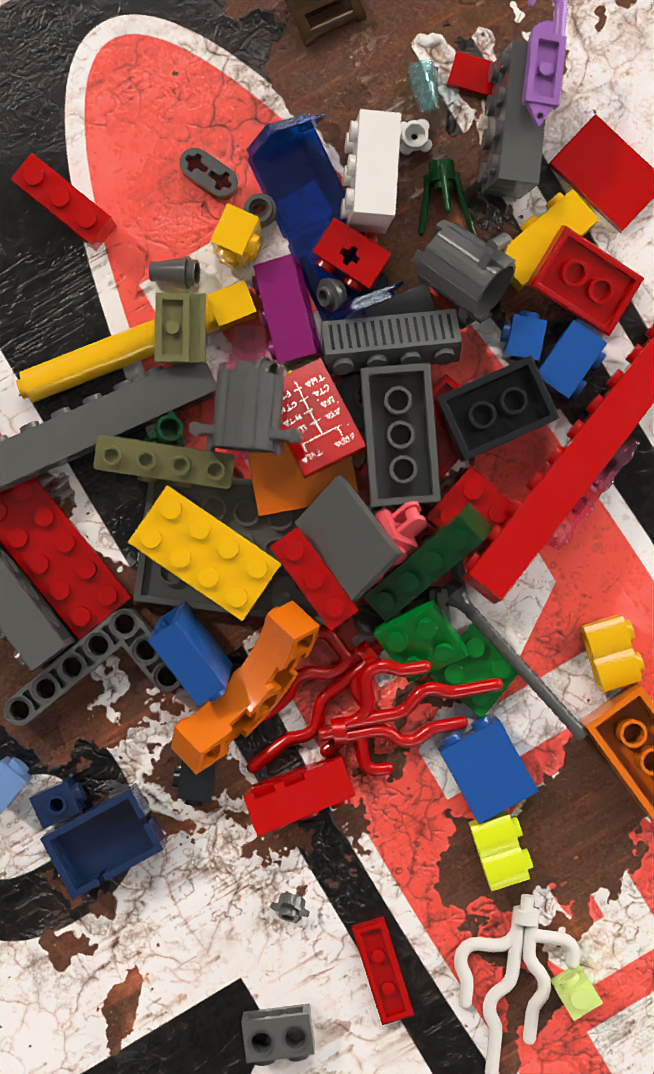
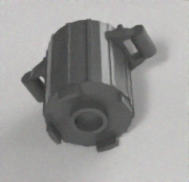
M446 219L442 220L435 226L440 232L432 239L425 252H422L420 249L416 250L412 263L418 267L417 275L420 280L460 307L457 319L459 329H464L475 321L481 324L492 316L490 311L506 293L513 280L516 269L514 263L516 260L506 254L507 247L511 243V238L507 233H501L486 243L458 223H450Z
M237 361L236 370H226V365L219 363L213 425L195 421L189 425V432L197 437L207 435L206 450L215 451V448L244 452L275 453V455L283 456L284 441L293 444H300L303 441V434L294 428L280 430L285 381L283 376L284 368L278 366L277 374L267 373L266 368L254 366V362Z

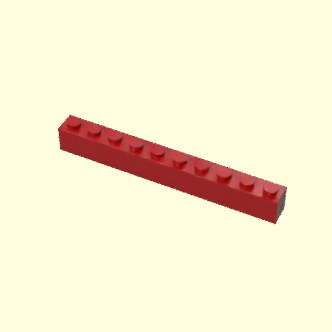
M654 323L644 334L648 337L643 346L637 344L625 358L629 362L627 367L623 371L618 368L605 385L609 387V390L605 395L601 396L598 394L587 406L586 410L590 414L584 422L578 419L569 429L566 436L570 440L563 448L558 445L548 456L546 462L550 465L542 474L540 471H537L525 487L530 491L524 499L521 500L517 497L508 507L505 514L509 518L502 526L497 523L485 538L488 545L481 553L476 550L464 564L467 572L461 579L492 604L503 600L654 404Z

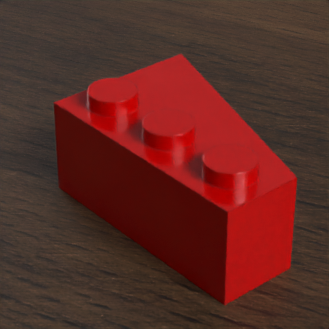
M342 753L249 785L245 790L243 798L258 837L267 832L281 829L296 820L312 818L318 815L320 810L331 806L332 809L343 807L351 802L350 798L355 796V790Z

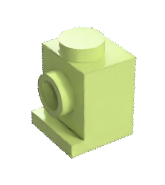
M580 964L577 968H568L550 979L574 1021L603 1004Z

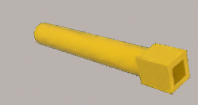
M245 280L207 295L206 335L217 330L222 332L258 318ZM155 319L20 371V379L16 380V384L22 398H29L32 403H35L154 356Z

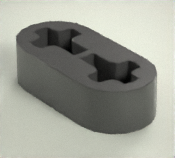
M199 148L187 149L181 155L180 168L183 175L189 181L220 200L230 199L236 194L238 180L231 168ZM198 157L201 158L200 162L202 167L207 170L206 173L197 168L191 172L188 161L190 159L196 161ZM215 175L219 179H224L225 176H228L231 187L229 189L222 187L221 190H217V182L211 176Z

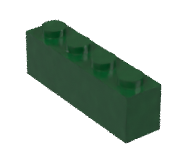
M469 502L419 544V548L403 563L386 575L381 582L370 588L363 598L387 622L480 545L491 531L492 526Z

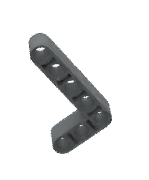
M123 608L111 614L8 699L4 705L3 712L6 721L14 726H23L33 721L122 647L159 690L171 692L181 684L178 680L174 684H167L162 680L161 670L167 665L157 652L153 658H145L141 655L140 644L143 640L149 639L153 628L136 609ZM123 614L130 615L134 620V628L129 633L123 632L118 625L119 618ZM98 635L103 636L108 642V649L104 654L97 653L93 648V639ZM70 657L77 658L81 662L82 670L79 675H73L68 671L67 661ZM44 679H49L55 684L56 691L53 696H46L42 692L41 683ZM17 701H24L28 705L29 715L27 718L20 717L16 713L15 705Z

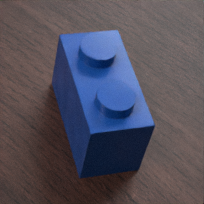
M573 320L538 368L548 392L562 402L568 400L570 396L576 399L587 384L583 378L588 370L592 369L595 371L606 357L602 350L607 342Z

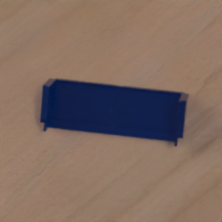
M309 112L266 125L246 149L249 154L247 161L262 193L270 196L276 203L277 216L275 221L283 238L288 240L290 253L300 259L306 287L322 321L354 319L364 315L366 310L394 298V292L403 286L404 282L389 286L382 273L370 293L363 289L361 293H357L344 284L347 291V300L337 311L328 312L319 304L316 293L319 282L322 279H338L342 283L345 280L344 277L335 271L332 275H329L315 265L317 260L313 258L312 254L313 249L334 217L346 224V219H341L340 217L342 199L345 198V191L315 129L326 115L322 113L311 116ZM352 252L350 256L343 254L345 265H348L351 261L356 264L358 263L356 261V253Z

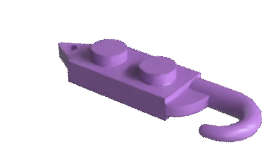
M528 0V7H534L536 0ZM552 0L554 3L553 21L538 23L533 27L529 35L521 104L527 106L535 128H538L552 109L555 110L560 103L567 36H565L568 16L567 0Z

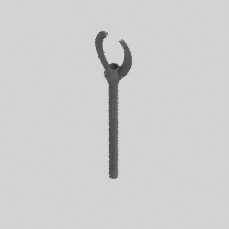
M425 535V536L423 537L422 541H424V540H425L426 538H428L430 535ZM461 559L451 568L452 579L443 586L448 591V602H445V604L455 607L465 614L527 685L529 684L530 688L537 693V696L544 701L555 716H558V719L566 725V728L578 741L582 740L589 733L587 729L566 709L567 707L559 701L558 697L537 677L538 675L508 645L509 643L501 637L500 633L494 629L490 622L488 623V620L480 614L481 612L473 606L468 597L466 582L461 579L465 574ZM426 588L422 593L418 595V597H422L424 595L428 597L427 592L432 588Z

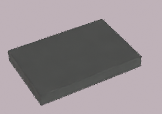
M336 476L295 521L301 532L352 600H358L403 554L344 476Z

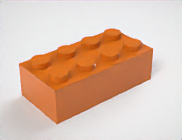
M633 683L579 722L587 729L589 737L654 825V702L641 685Z

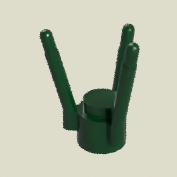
M438 159L431 161L428 164L429 174L423 176L424 191L418 234L422 236L425 233L431 188L433 187L434 192L442 193L446 213L451 212L450 191L455 188L468 231L477 236L461 185L460 172H455L454 160Z
M170 411L168 415L158 420L154 431L149 432L143 441L184 447L186 442L181 437L184 431L183 423L176 417L175 412Z

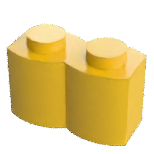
M616 614L579 626L598 690L607 692L642 681L641 672L645 671V666L640 653L634 652L631 640L635 639V633L628 619L624 620L622 615Z

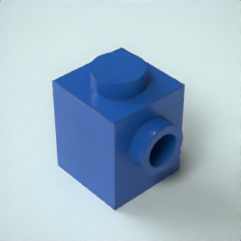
M520 311L519 315L514 314L511 317L509 323L504 322L500 335V342L505 343L502 359L517 362L532 355L536 364L540 360L547 321L539 319L540 315L537 313Z

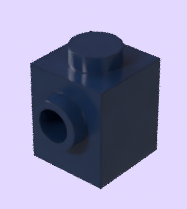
M71 776L36 792L29 800L42 828L45 829L80 813L86 807L84 801L87 800V797L80 782L75 783Z

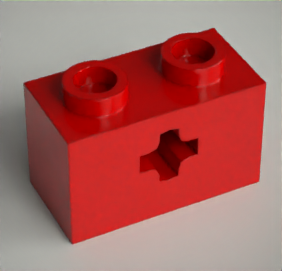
M335 217L312 251L313 258L317 260L315 265L329 275H332L335 271L345 278L343 283L357 293H361L363 289L369 294L390 263L392 255ZM352 252L356 253V261L358 263L356 264L351 261L348 265H345L343 254L350 256Z

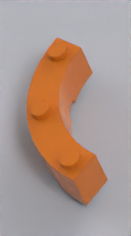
M293 600L281 607H275L267 613L264 626L255 646L243 665L231 675L230 681L225 688L226 692L216 701L206 703L194 714L181 719L174 726L171 749L196 775L229 752L230 747L228 744L240 734L246 738L273 710L299 673L295 670V667L300 658L304 659L309 656L320 625Z

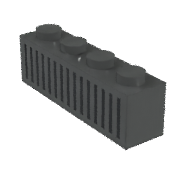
M456 309L321 322V345L324 366L329 374L345 375L350 372H359L361 368L430 363V365H447L452 362H459L462 339Z

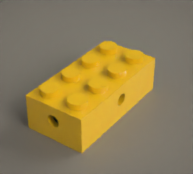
M168 485L128 541L129 544L241 621L246 618L282 565L280 561Z

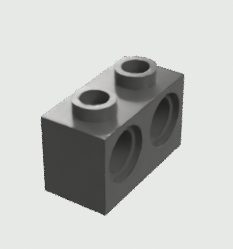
M310 1003L243 1012L241 1024L246 1063L255 1062V1065L266 1066L274 1063L277 1059L289 1058L290 1061L296 1062L307 1059L309 1055H314L315 1041ZM297 1028L302 1030L305 1035L299 1040H293L288 1037L287 1032ZM258 1033H265L269 1035L271 1040L266 1044H259L253 1037Z

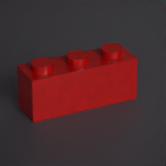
M33 153L29 155L11 178L20 191L95 251L100 248L117 227L109 214Z
M298 527L270 546L271 550L331 631L359 611Z

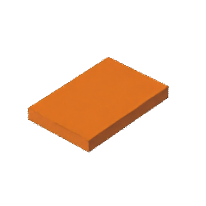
M285 441L283 444V456L275 455V453L246 452L259 516L309 507L336 476H344L358 494L352 456L304 479Z

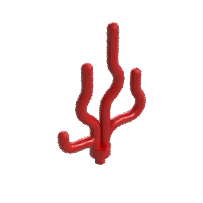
M320 625L316 640L324 639L340 660L330 667L303 666L297 669L298 676L278 704L262 722L268 721L294 699L298 687L303 681L307 679H337L316 697L312 708L310 724L304 729L285 733L252 758L246 765L250 773L259 771L289 746L306 743L319 734L318 728H322L324 725L328 703L349 687L354 701L359 707L361 706L359 676L369 663L382 660L379 654L385 650L377 639L371 644L365 639L353 650H350L334 630L331 631L327 626ZM334 739L329 740L321 746L320 754L325 758L330 757L346 744L335 746Z
M389 659L376 660L369 663L359 676V692L361 697L359 710L350 716L330 719L331 726L318 728L320 741L334 739L335 746L354 742L358 765L365 774L373 777L390 775L394 771V765L391 762L373 763L370 759L367 739L381 737L396 746L413 748L424 744L434 735L465 729L468 726V720L464 716H457L425 724L413 734L400 733L393 727L381 723L407 717L425 697L438 696L445 699H460L495 692L502 689L503 681L499 678H490L455 686L440 682H426L412 690L401 705L373 711L374 692L372 680L376 675L386 673L396 677H410L425 674L431 670V663L427 660L410 663H399Z

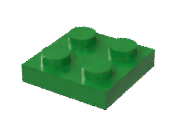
M434 600L374 628V636L393 661L410 663L427 660L431 663V670L428 673L405 677L409 683L468 657V648Z
M470 624L460 636L468 648V657L430 673L429 676L436 682L450 686L490 678L501 679L503 687L499 691L459 699L482 718L518 674L508 664L507 660L501 656L500 652L480 633V630L473 624Z

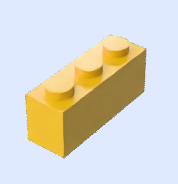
M573 189L565 196L561 192L556 194L545 205L548 210L541 217L538 218L536 214L532 215L520 226L523 232L514 240L511 238L506 254L516 260L514 263L516 266L515 274L510 284L517 292L526 286L561 225H565L583 236L598 222V217Z

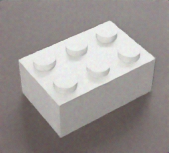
M360 109L356 121L350 122L349 132L346 133L345 153L350 154L343 171V186H348V188L346 189L345 198L342 199L340 217L341 219H346V225L355 231L385 234L395 217L401 113Z

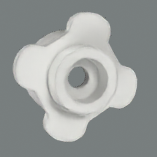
M425 119L412 120L408 123L401 122V144L399 149L402 154L410 155L412 151L418 150L428 152L431 149L432 141L428 138L429 123ZM413 134L417 135L418 138L416 140L411 138Z

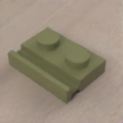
M155 293V363L206 364V293Z

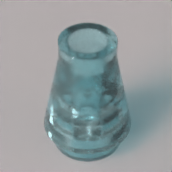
M425 59L408 64L409 73L406 74V77L418 103L419 111L428 112L438 109L439 67L435 66L434 59Z

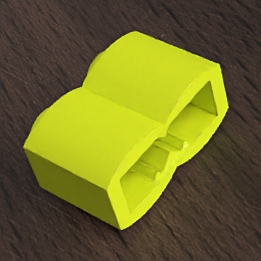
M504 810L478 824L477 820L468 822L491 892L530 879L528 869L533 868V864L527 848L522 850L520 848L518 837L523 836L517 816L511 818L508 811Z

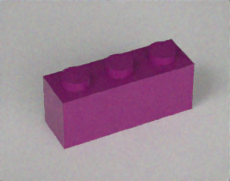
M289 254L253 265L255 275L252 276V284L258 296L261 295L264 308L260 309V315L265 328L269 327L272 340L268 341V347L272 359L277 360L280 365L290 366L323 356L300 259Z

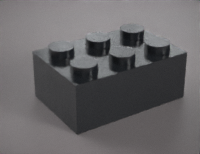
M532 355L445 393L434 400L436 409L461 463L560 418Z

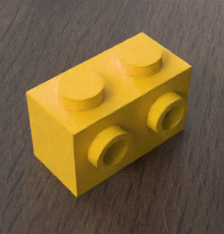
M227 203L210 240L215 255L219 257L218 262L231 269H236L237 266L246 269L249 261H256L262 244L259 243L262 235L260 219Z

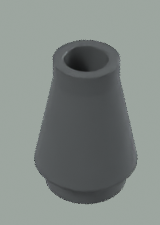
M190 256L163 261H151L149 264V279L151 282H160L189 290L191 287L199 285L200 264L198 260L191 259Z

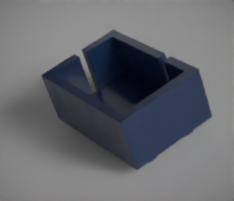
M137 783L48 830L40 838L72 899L100 885L103 879L107 881L159 853L167 845L168 840L154 815L149 818L146 816L150 811V807Z

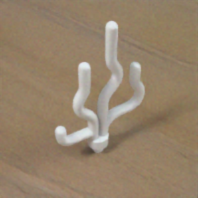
M522 894L520 905L513 907L511 928L506 936L496 939L471 937L458 946L454 955V968L460 979L458 1003L462 1009H468L472 1004L474 988L473 975L467 963L468 955L473 951L504 952L508 950L505 977L490 989L483 1002V1016L489 1027L485 1074H498L502 1023L497 1014L496 1006L497 1002L508 994L517 983L522 953L528 970L535 976L538 984L537 991L529 1000L525 1012L523 1041L528 1045H532L536 1041L539 1012L548 1000L551 991L550 976L536 957V943L564 947L566 949V966L570 969H575L579 965V946L573 937L563 932L538 929L540 910L534 908L535 896L530 894Z

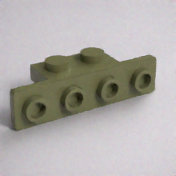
M99 435L96 442L94 468L103 471L137 475V480L156 483L158 479L171 480V485L189 488L192 484L229 489L232 484L235 455Z

